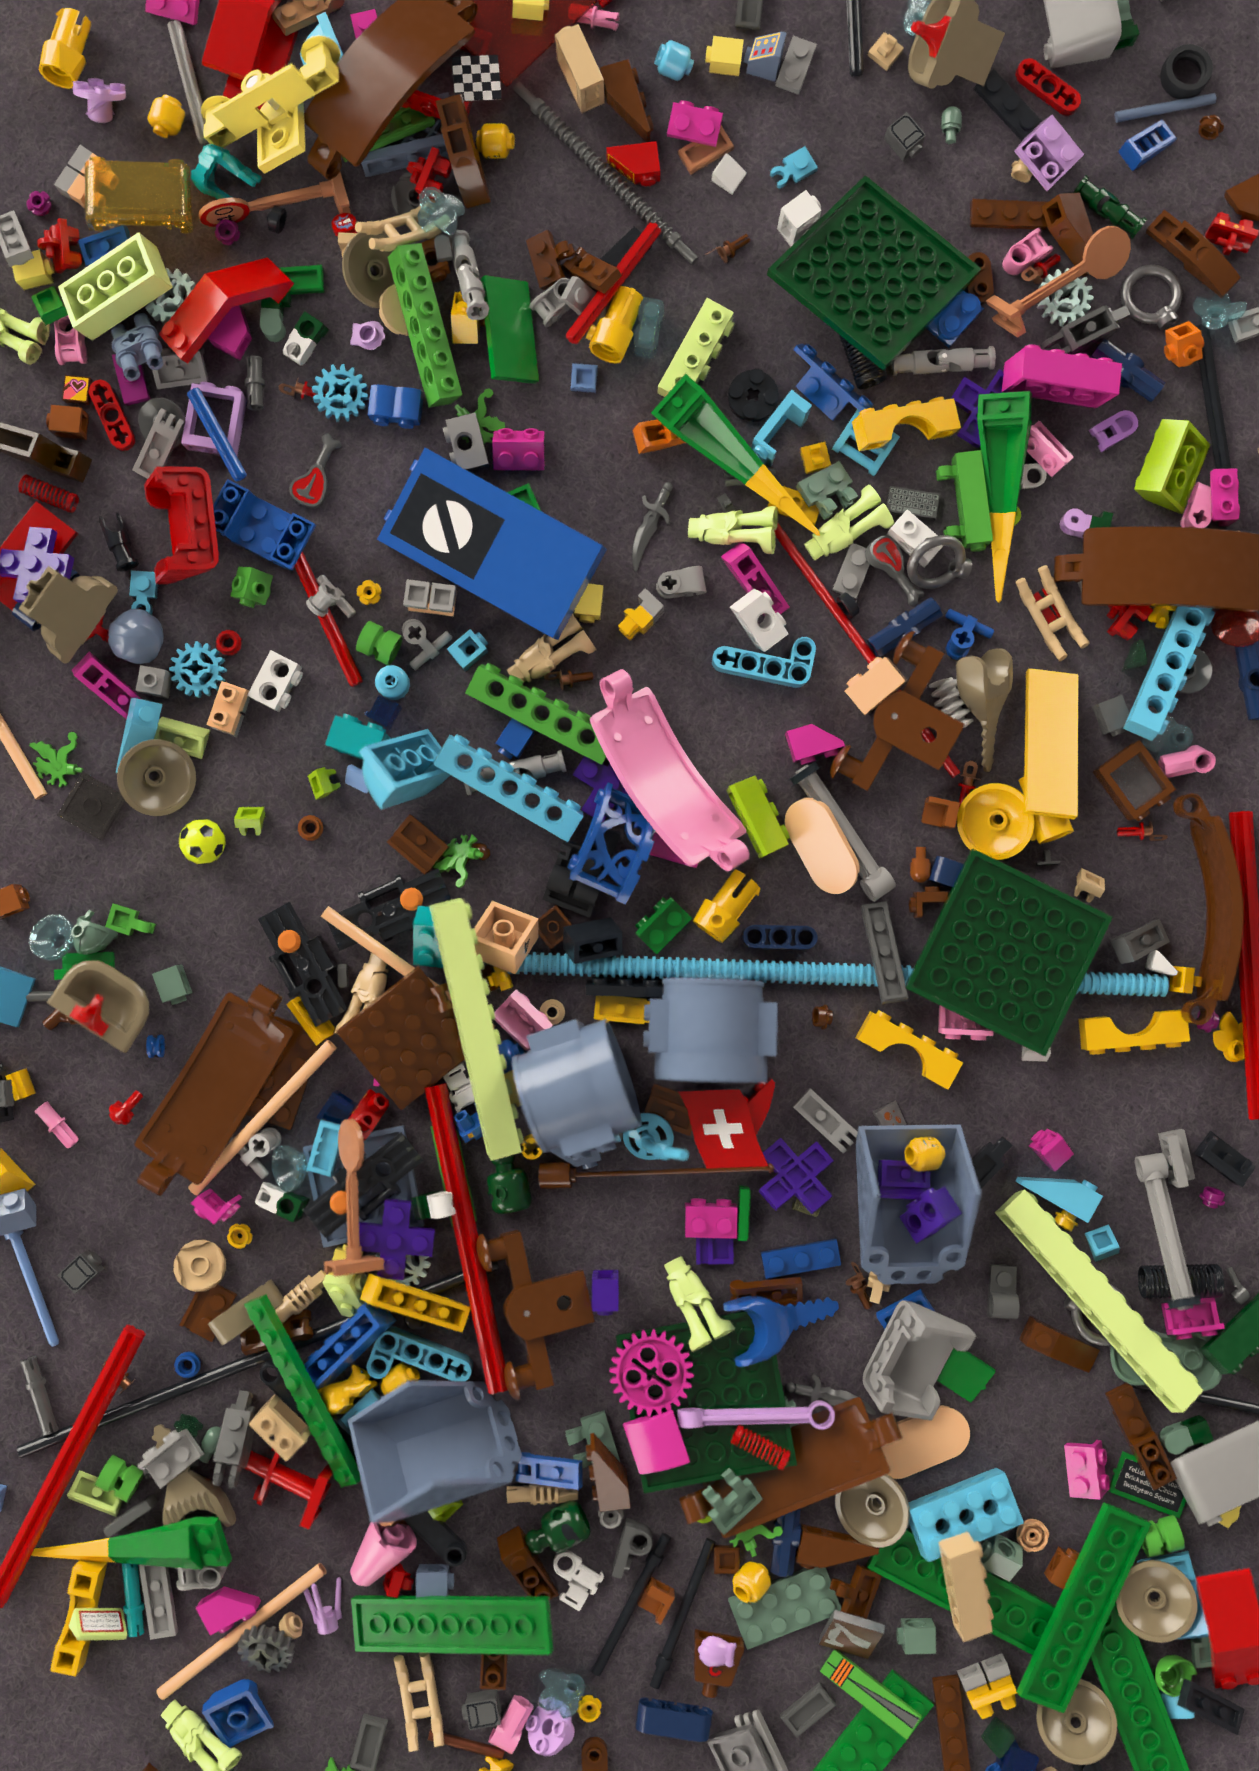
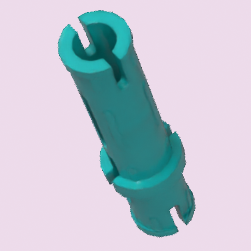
M122 1563L125 1594L123 1613L127 1617L128 1637H137V1632H139V1635L145 1633L142 1615L145 1607L144 1603L141 1602L138 1565Z

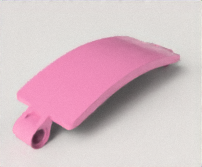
M622 669L601 679L600 688L607 708L594 714L590 718V722L617 777L649 824L688 866H694L709 856L724 870L730 871L749 859V851L742 841L737 840L746 833L745 827L714 793L691 763L674 735L652 691L645 687L632 694L631 677Z

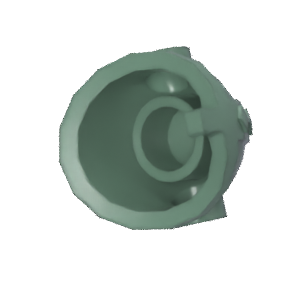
M88 910L84 916L78 917L76 925L71 930V934L74 937L73 945L75 950L83 955L103 951L118 936L116 931L92 923L90 919L94 912Z

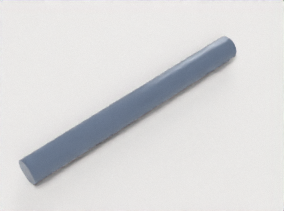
M1211 93L1115 112L1114 116L1117 123L1216 103V94Z

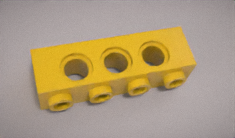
M370 1273L360 1299L371 1305L458 1332H463L471 1309L469 1306L456 1300Z

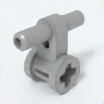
M320 575L316 580L320 585L318 587L319 591L315 596H310L306 601L308 608L315 615L324 617L328 613L330 606L337 605L348 618L353 617L356 611L344 598L345 594L338 587L335 588L325 575Z
M409 619L402 626V634L405 640L411 644H418L423 649L409 663L414 670H417L430 658L434 659L439 654L438 651L452 639L450 633L445 631L431 643L426 638V628L417 619ZM419 626V635L417 637L414 635L409 637V627L417 628Z
M267 1127L250 1138L248 1143L249 1149L244 1146L238 1152L241 1156L240 1160L246 1167L250 1166L261 1179L267 1177L269 1171L257 1158L264 1157L270 1151L279 1147L281 1135L275 1128Z

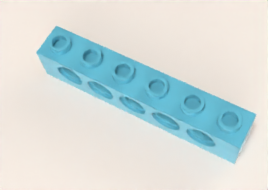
M1177 606L1176 610L1173 611L1123 729L1150 741L1158 734L1162 735L1169 722L1165 720L1167 713H1172L1178 701L1175 698L1177 690L1181 691L1186 683L1187 677L1184 676L1187 668L1190 669L1196 659L1197 655L1193 654L1196 647L1201 646L1206 636V633L1202 631L1205 625L1209 626L1215 612L1212 611V608ZM1186 619L1191 620L1194 626L1189 625ZM1177 641H1181L1185 647L1179 646ZM1167 662L1174 664L1176 669L1170 668ZM1158 684L1165 686L1167 691L1159 689ZM1148 706H1153L1157 713H1152Z
M458 734L455 737L452 735L448 736L433 765L566 842L569 841L583 818V811L580 810L581 806L570 799L567 802L558 797L559 793L548 786L545 789L536 785L537 780L524 773L522 776L513 771L515 768L503 760L498 763L491 758L492 754L480 747L478 750L468 745L470 741ZM462 754H467L471 756L473 762L469 766H462L458 761V757ZM485 767H490L494 770L495 776L491 779H485L481 776L480 771ZM512 780L516 782L518 787L513 792H507L503 788L504 782ZM530 793H535L539 796L540 800L537 804L530 805L525 801V797ZM557 806L562 810L560 816L553 818L548 815L547 811L550 807Z

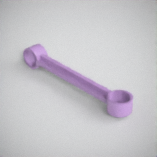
M816 1400L809 1407L681 1408L677 1410L678 1427L698 1428L705 1425L811 1423L817 1429H827L833 1424L835 1418L834 1410L823 1400ZM819 1405L827 1407L830 1411L828 1420L822 1424H816L811 1416L813 1409Z

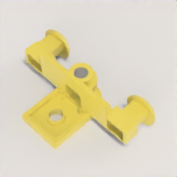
M313 36L302 45L301 56L306 65L300 68V72L292 63L271 76L269 74H262L259 70H253L242 81L241 89L243 92L232 99L225 96L207 98L201 106V114L206 120L204 124V139L210 144L224 148L257 129L258 168L264 174L305 151L304 101L339 82V72L336 64L340 60L341 53L336 42L325 36ZM265 103L260 110L257 108L259 105Z

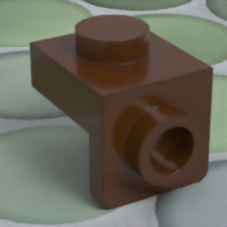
M925 887V892H913V897L909 898V912L913 913L914 918H922V902H946L948 891L940 892V887Z

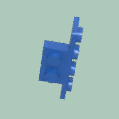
M809 344L796 345L793 350L811 368L795 387L832 421L836 419L849 402L859 411L872 408L873 403L864 395L860 397L854 391L855 387L850 381L845 378L841 379L836 375L834 366L827 361L822 362L816 356L818 353Z

